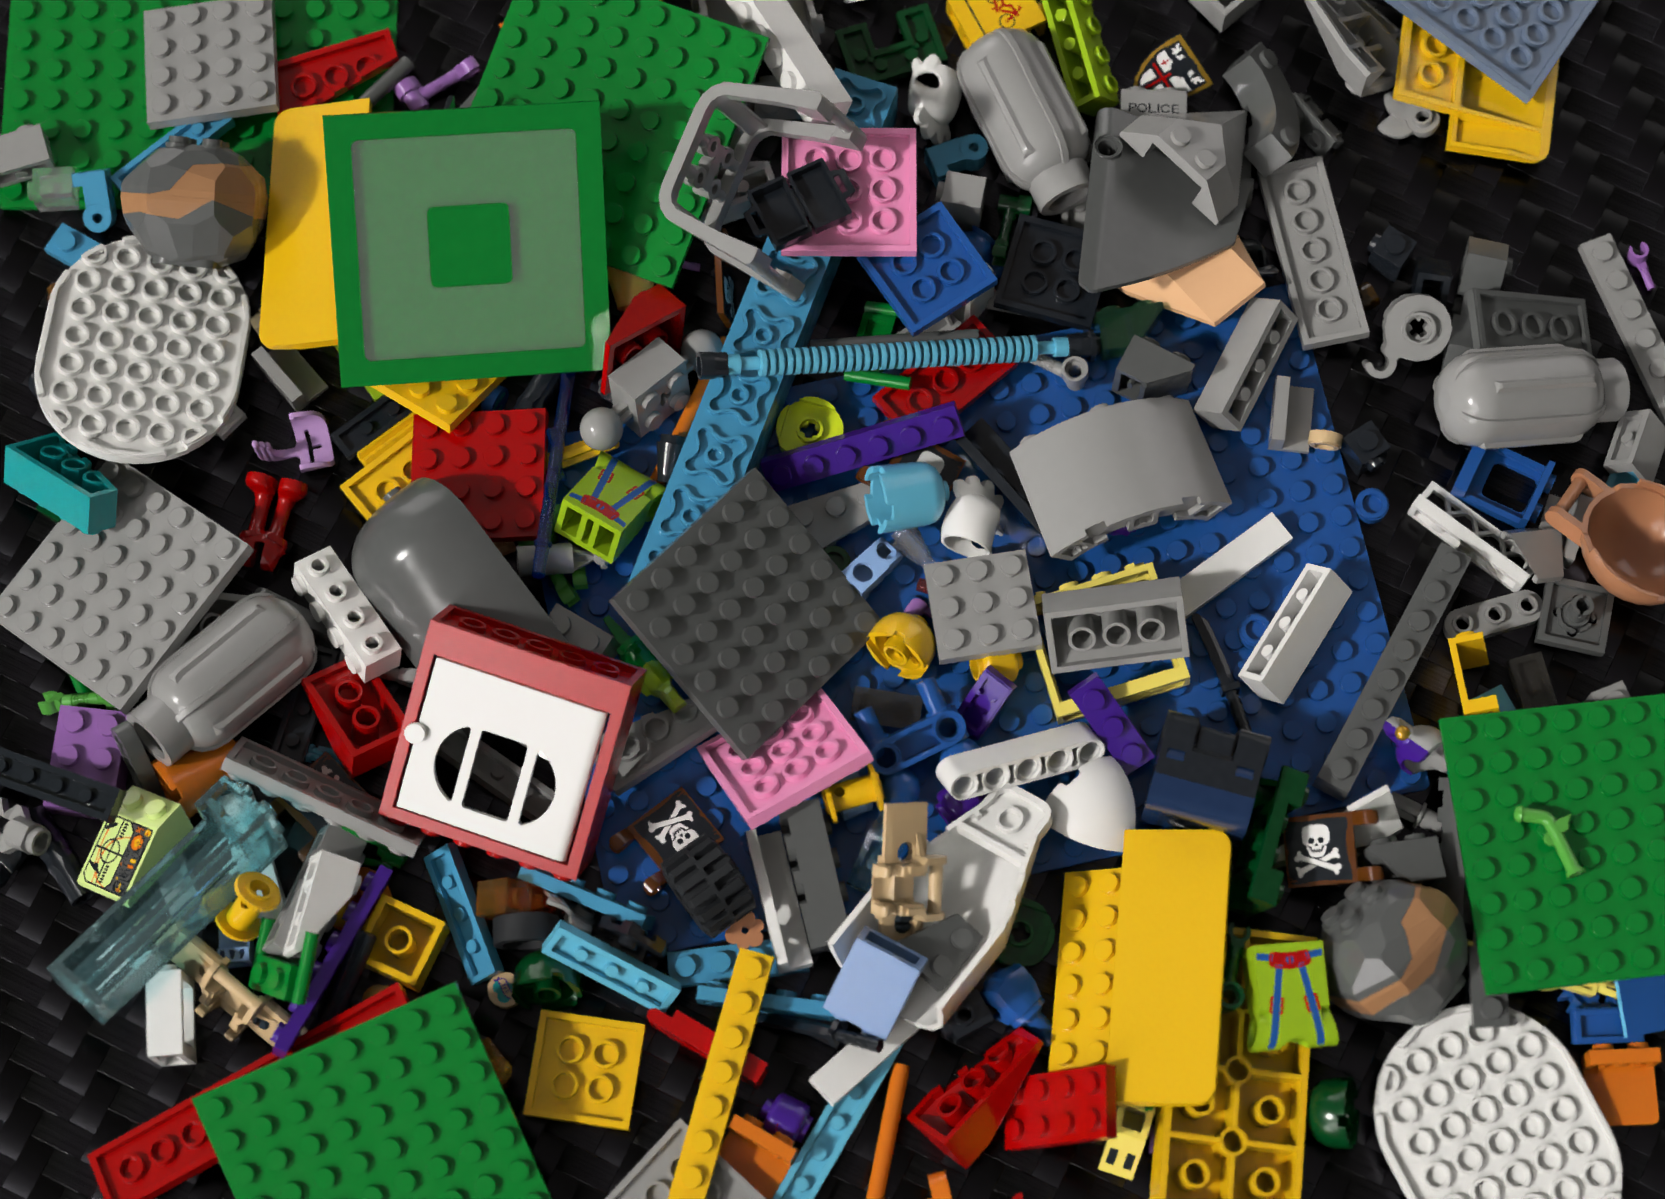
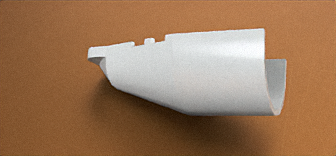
M1018 786L992 792L980 804L947 825L945 832L930 842L927 839L926 855L939 854L947 856V864H943L941 911L945 912L944 918L953 914H959L983 938L943 991H936L920 976L899 1016L900 1019L918 1028L931 1031L942 1028L1006 947L1039 849V842L1053 823L1050 806L1044 800ZM929 866L928 873H925V876L914 877L913 883L914 901L924 904L926 910L928 906ZM872 888L827 942L830 951L841 968L857 936L865 925L879 932V919H876L875 915L871 913ZM938 921L923 922V928L936 924Z

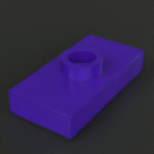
M991 665L983 671L957 709L965 720L967 732L977 740L983 737L1017 687V685Z

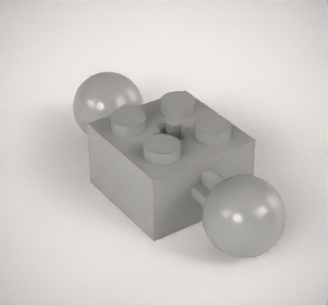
M698 329L690 332L684 338L681 344V355L660 337L639 351L608 375L613 408L597 407L591 409L583 416L580 423V435L584 443L595 450H608L620 441L624 423L640 438L649 431H654L660 427L663 420L686 406L690 398L688 374L693 370L697 371V353L721 352L723 344L720 338L710 330Z

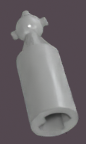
M571 543L516 547V564L519 577L574 573V571L593 561L600 565L601 569L608 568L607 565L609 564V562L590 551Z

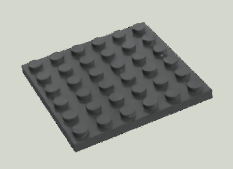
M756 467L749 470L609 600V603L742 760L748 759L866 644L870 638L867 637L880 620V617L849 583L842 571Z

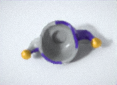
M1394 716L1385 720L1383 730L1396 744V759L1399 767L1409 775L1434 769L1443 773L1447 772L1439 729L1428 725L1412 726L1401 718Z

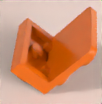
M1648 1042L1627 1044V1049H1614L1613 1044L1609 1043L1592 1045V1050H1588L1580 1057L1582 1075L1610 1127L1653 1125L1658 1122L1659 1110L1654 1067L1662 1062L1660 1047L1649 1048Z
M747 1113L743 1118L735 1114L728 1125L729 1132L721 1145L719 1155L764 1198L773 1199L798 1156L797 1149L792 1147L795 1141L776 1131L774 1136L762 1130L764 1123Z

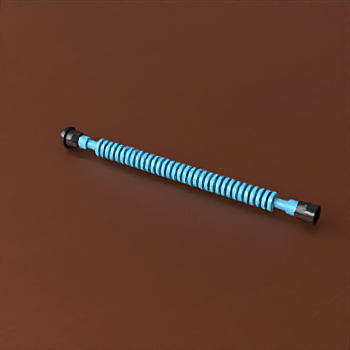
M1085 329L1083 333L1067 334V336L1052 337L1051 341L1038 342L1035 335L1011 336V338L1006 336L1003 338L987 337L986 339H948L944 341L936 340V342L935 340H929L928 342L919 341V343L918 341H911V343L894 342L893 344L890 342L886 344L877 343V345L871 343L869 345L860 344V346L852 344V346L843 345V347L842 345H835V347L826 346V348L825 346H818L817 348L813 346L809 347V349L807 347H801L800 349L799 347L792 349L784 348L783 350L782 348H775V350L766 349V352L764 349H758L756 356L741 357L740 354H727V352H698L696 356V370L699 380L723 378L726 375L741 374V371L757 370L759 376H766V374L774 376L775 374L791 375L792 372L794 375L800 373L809 374V372L811 374L817 372L826 373V371L834 373L835 371L843 372V370L851 372L852 370L860 371V369L868 371L869 369L885 370L886 368L889 370L894 368L908 369L911 367L926 368L928 366L944 367L945 365L953 366V364L954 366H961V364L978 365V363L982 365L986 363L1001 364L1003 362L1019 363L1020 361L1036 362L1038 355L1052 354L1053 357H1064L1065 359L1078 356L1085 359L1086 362H1094L1096 355H1099L1101 352V339L1099 335H1095L1093 329Z

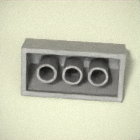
M1180 577L1042 594L1043 616L1052 674L1190 657Z

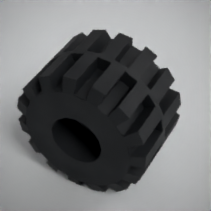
M705 833L660 864L664 878L697 926L711 938H715L757 908L753 893L740 869L719 844Z

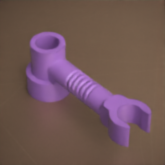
M472 55L456 65L453 70L424 87L420 85L415 76H409L396 84L393 91L400 102L406 103L410 111L427 110L430 107L427 102L429 98L460 80L464 81L480 72L478 68L480 65Z

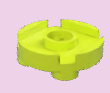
M803 397L798 402H794L790 406L787 405L781 411L776 423V436L782 452L844 434L843 422L835 407L830 402L818 397ZM809 423L815 424V430L819 433L817 436L813 435L811 438H807L805 433L800 430L802 427L807 428Z

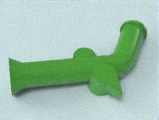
M1522 805L1516 807L1514 819L1517 822L1537 823L1545 827L1547 833L1544 835L1543 840L1545 844L1555 847L1567 871L1566 879L1576 877L1586 871V869L1579 865L1564 835L1569 828L1568 822L1571 814L1557 820L1551 813L1545 810L1525 808Z

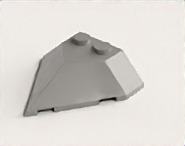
M1247 110L1141 115L1119 134L1142 157H1145L1157 146L1198 184L1201 190L1192 204L1215 225L1237 207Z

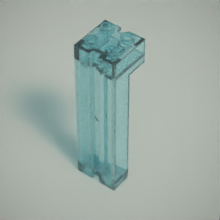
M224 775L200 797L194 805L203 820L47 967L55 982L72 998L80 1002L102 1025L237 896L235 894L236 891H234V882L239 875L249 871L261 873L288 847L282 835L285 829L275 819L277 816L275 810L264 800L258 803L256 800L251 799L253 793L242 781L238 780L234 783Z

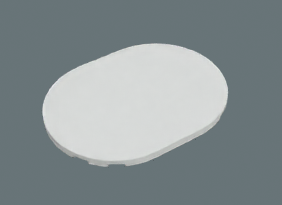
M135 235L122 237L120 241L107 245L100 244L83 253L81 258L68 270L65 269L57 280L49 298L34 368L35 388L41 410L48 422L61 437L81 451L107 461L126 464H150L185 455L205 444L220 431L231 416L238 400L251 331L249 299L238 280V276L229 265H227V270L152 263L153 258L144 250Z
M1470 1004L1441 1010L1427 1024L1411 1027L1389 1052L1382 1065L1375 1088L1373 1104L1374 1124L1380 1148L1406 1199H1622L1623 1165L1620 1150L1612 1129L1570 1052L1545 1026L1524 1015V1013L1509 1008V1027L1472 1029Z

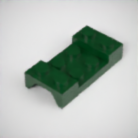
M1283 765L1278 781L1260 778L1249 824L1238 847L1230 878L1229 911L1250 917L1275 907L1282 899L1284 893V885H1282L1284 873L1272 867L1279 858L1280 848L1277 845L1280 834L1284 832L1288 823L1287 814L1301 808L1308 799L1309 787H1307L1309 774Z

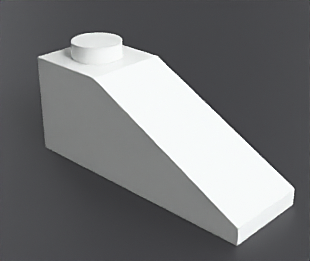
M323 849L310 857L282 956L289 958L300 952L303 948L306 931L318 933L352 895L354 896L357 893L361 884V875H358L361 863Z

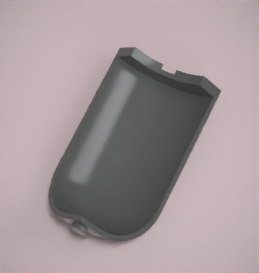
M421 477L402 489L399 486L395 487L383 497L385 503L371 515L358 533L354 542L351 559L354 580L416 669L418 668L430 620L449 604L569 643L470 511L441 483L430 478ZM461 728L469 738L471 728Z

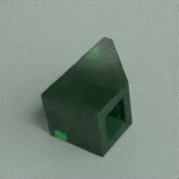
M1143 300L1131 307L1120 308L1118 305H1111L1102 308L1100 312H1096L1094 326L1096 335H1099L1101 340V361L1122 358L1134 334L1141 338L1143 336L1148 337L1161 319L1164 308L1163 302L1153 303L1152 300Z

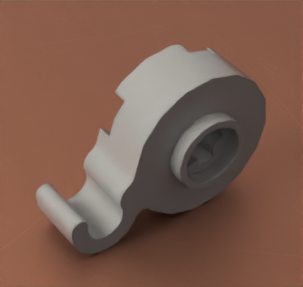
M1407 293L1393 300L1383 315V343L1381 345V352L1386 358L1385 364L1380 368H1374L1369 360L1364 359L1362 366L1374 378L1382 379L1387 378L1395 371L1398 358L1417 362L1429 360L1441 353L1448 344L1452 332L1451 317L1445 306L1432 296L1421 293ZM1414 319L1418 322L1423 319L1424 324L1422 328L1424 330L1420 334L1415 333L1411 335L1409 333L1412 330L1410 322Z

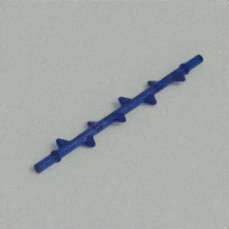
M581 372L561 374L554 428H547L546 430L551 448L544 484L537 539L534 540L535 554L531 574L534 578L538 579L545 577L549 549L552 547L550 540L559 481H566L567 478L562 466L569 424L575 373Z

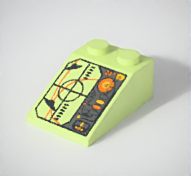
M132 785L127 791L114 825L106 822L103 823L77 879L79 885L128 906L196 833L181 804Z

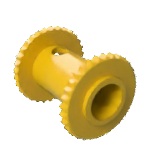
M867 764L868 775L832 784L829 788L820 791L826 813L830 816L832 823H838L836 812L872 802L877 803L880 811L884 810V791L878 772L875 771L873 764Z
M254 871L242 873L236 878L234 891H236L235 894L238 897L234 902L223 903L215 912V921L221 932L227 937L240 942H248L257 938L261 925L258 916L262 911L270 912V910H274L281 901V893L276 883L268 876ZM260 890L263 896L257 895L256 891Z

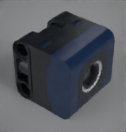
M1168 710L1155 754L1157 756L1140 821L1168 829H1213L1222 831L1230 838L1232 846L1239 847L1249 824L1272 737L1240 729V732L1236 734H1231L1201 726L1199 717Z

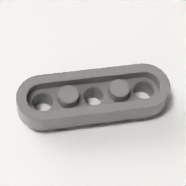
M1521 590L1461 607L1447 615L1443 622V633L1449 639L1465 631L1483 632L1485 639L1527 627L1536 623L1540 618L1543 601L1537 593L1530 590ZM1521 602H1529L1532 610H1524L1521 607ZM1496 611L1499 614L1500 619H1491L1489 617V612ZM1456 621H1465L1468 628L1464 630L1458 628Z

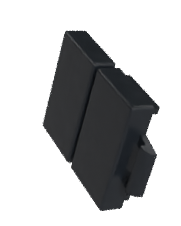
M820 158L788 172L787 178L780 176L748 190L747 198L752 207L744 212L743 215L755 237L761 238L767 235L775 251L778 252L811 237L812 228L818 234L851 219L852 211L846 199L851 197L856 190L844 168L830 171L824 159ZM839 176L846 192L842 193L834 177ZM756 213L764 229L759 230L752 214Z

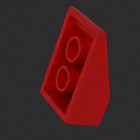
M657 284L634 296L607 339L600 390L603 395L611 393L608 375L656 338L660 337L680 355L686 305L662 285Z
M344 659L301 679V684L334 753L351 778L393 759L405 715L379 676L364 683L357 673L353 674L349 670Z

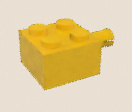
M382 894L372 916L368 917L361 929L376 936V942L365 968L420 993L450 932V928L446 922ZM343 905L338 911L335 926L341 928L345 926L346 921L342 917L347 906Z

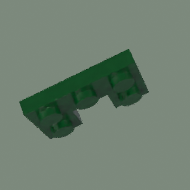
M924 3L896 12V19L905 41L884 48L875 49L866 22L835 31V39L847 72L887 84L910 77L913 71L912 61L915 58H919L924 62L929 55L935 54L940 58L943 65H948V58L928 4Z

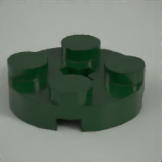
M1022 898L1012 929H1017L1019 924L1026 926L1025 932L1030 934L1028 940L1022 939L1021 943L1014 941V936L1010 934L1006 947L996 960L1006 967L1018 963L1024 968H1033L1050 953L1055 939V928L1050 916L1041 904L1031 899Z

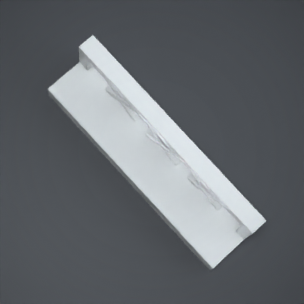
M1434 481L1412 503L1407 513L1409 516L1454 549L1472 557L1471 561L1512 592L1520 591L1532 576L1533 571L1530 567L1525 571L1508 559L1511 557H1521L1524 560L1522 555L1518 553L1506 552V547L1508 549L1512 548L1513 539L1502 540L1499 536L1502 531ZM1432 493L1444 501L1445 511L1428 500ZM1465 516L1472 523L1473 532L1453 517ZM1492 536L1499 541L1500 552L1481 539V537Z
M756 829L746 831L748 849L778 972L783 974L812 967L813 961L781 831L757 836Z

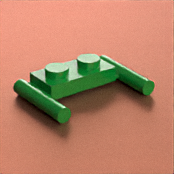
M866 301L865 312L863 313L856 337L894 334L897 327L896 320L899 317L888 303ZM879 369L844 371V381L911 390L912 377L887 374Z
M262 917L248 987L284 1001L306 1005L320 934L306 931L300 963L297 965L271 956L262 950L276 921L273 918Z

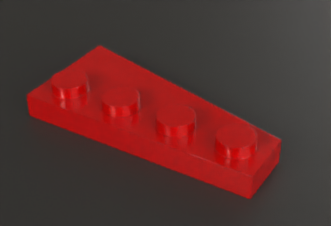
M389 28L277 61L280 111H277L278 115L290 108L326 104L393 66L399 59Z

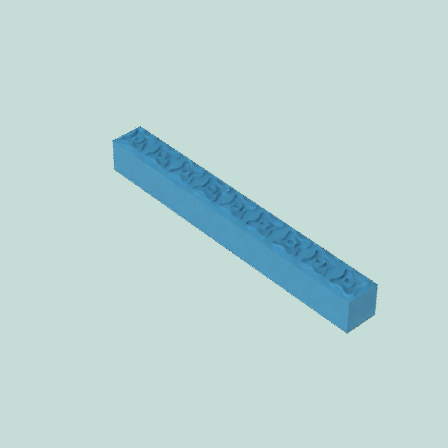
M835 68L834 73L853 100L846 117L853 121L858 128H894L898 115V88ZM767 236L762 251L772 259L770 266L773 269L778 268L792 274L805 284L804 290L800 298L794 301L751 277L721 352L740 354L741 357L756 356L758 349H764L766 352V349L775 350V348H782L783 350L784 348L792 349L799 347L800 349L801 347H807L843 256H781V250L776 252ZM757 370L741 371V374L726 375L723 378L709 380L629 581L749 470L755 467L757 470L759 469L761 458L764 457L777 419L796 376L793 372L791 375L775 374L774 376H768L766 374V376H759Z

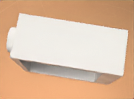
M177 965L156 966V971L145 972L147 1057L161 1067L197 1064L195 981L184 971L177 969Z

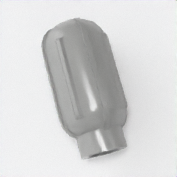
M1000 27L978 38L967 50L962 52L957 62V77L964 97L1007 182L1017 185L1022 190L1030 191L1043 216L1057 215L1087 200L1090 175L1088 163L1091 159L1092 148L1088 129L1045 44L1039 41L1033 34L1021 28Z
M1562 344L1469 349L1462 355L1455 357L1440 372L1433 383L1434 408L1443 435L1455 444L1480 447L1486 450L1575 443L1596 423L1619 421L1625 415L1630 399L1629 378L1626 369L1620 361L1615 358L1596 359L1584 349L1566 347Z
M259 592L250 594L234 604L161 663L153 672L148 683L147 699L128 713L126 719L136 731L147 751L166 766H172L190 750L198 752L215 750L232 740L301 683V679L310 674L317 661V647L313 631L305 618L289 602L270 593Z

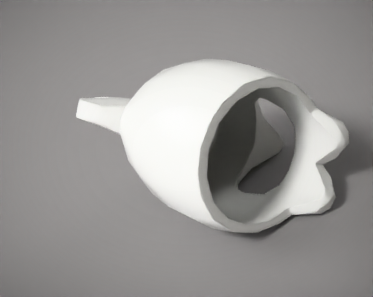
M929 55L924 62L919 58H915L912 61L913 71L909 85L908 111L914 117L915 124L920 126V133L923 139H930L934 145L941 144L942 142L949 141L951 138L948 123L957 112L962 88L957 72L943 65L937 55ZM924 73H934L939 78V87L931 88L925 86L916 77Z
M973 475L968 476L965 481L958 479L953 482V492L956 498L949 507L941 527V543L945 547L967 558L992 554L995 534L999 536L1004 534L1000 526V509L1004 499L1003 496L994 494L995 487L992 481L984 480L980 482V479ZM972 541L981 545L985 549L976 548L972 544Z

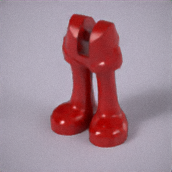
M249 471L246 475L245 483L254 492L255 507L248 529L243 530L239 538L249 544L254 549V552L243 566L254 567L260 544L264 543L260 568L264 571L273 572L287 548V540L283 539L290 512L296 502L302 500L307 495L308 485L295 479L281 478L278 486V481L272 476L261 472ZM278 486L276 511L269 531H265L270 505Z

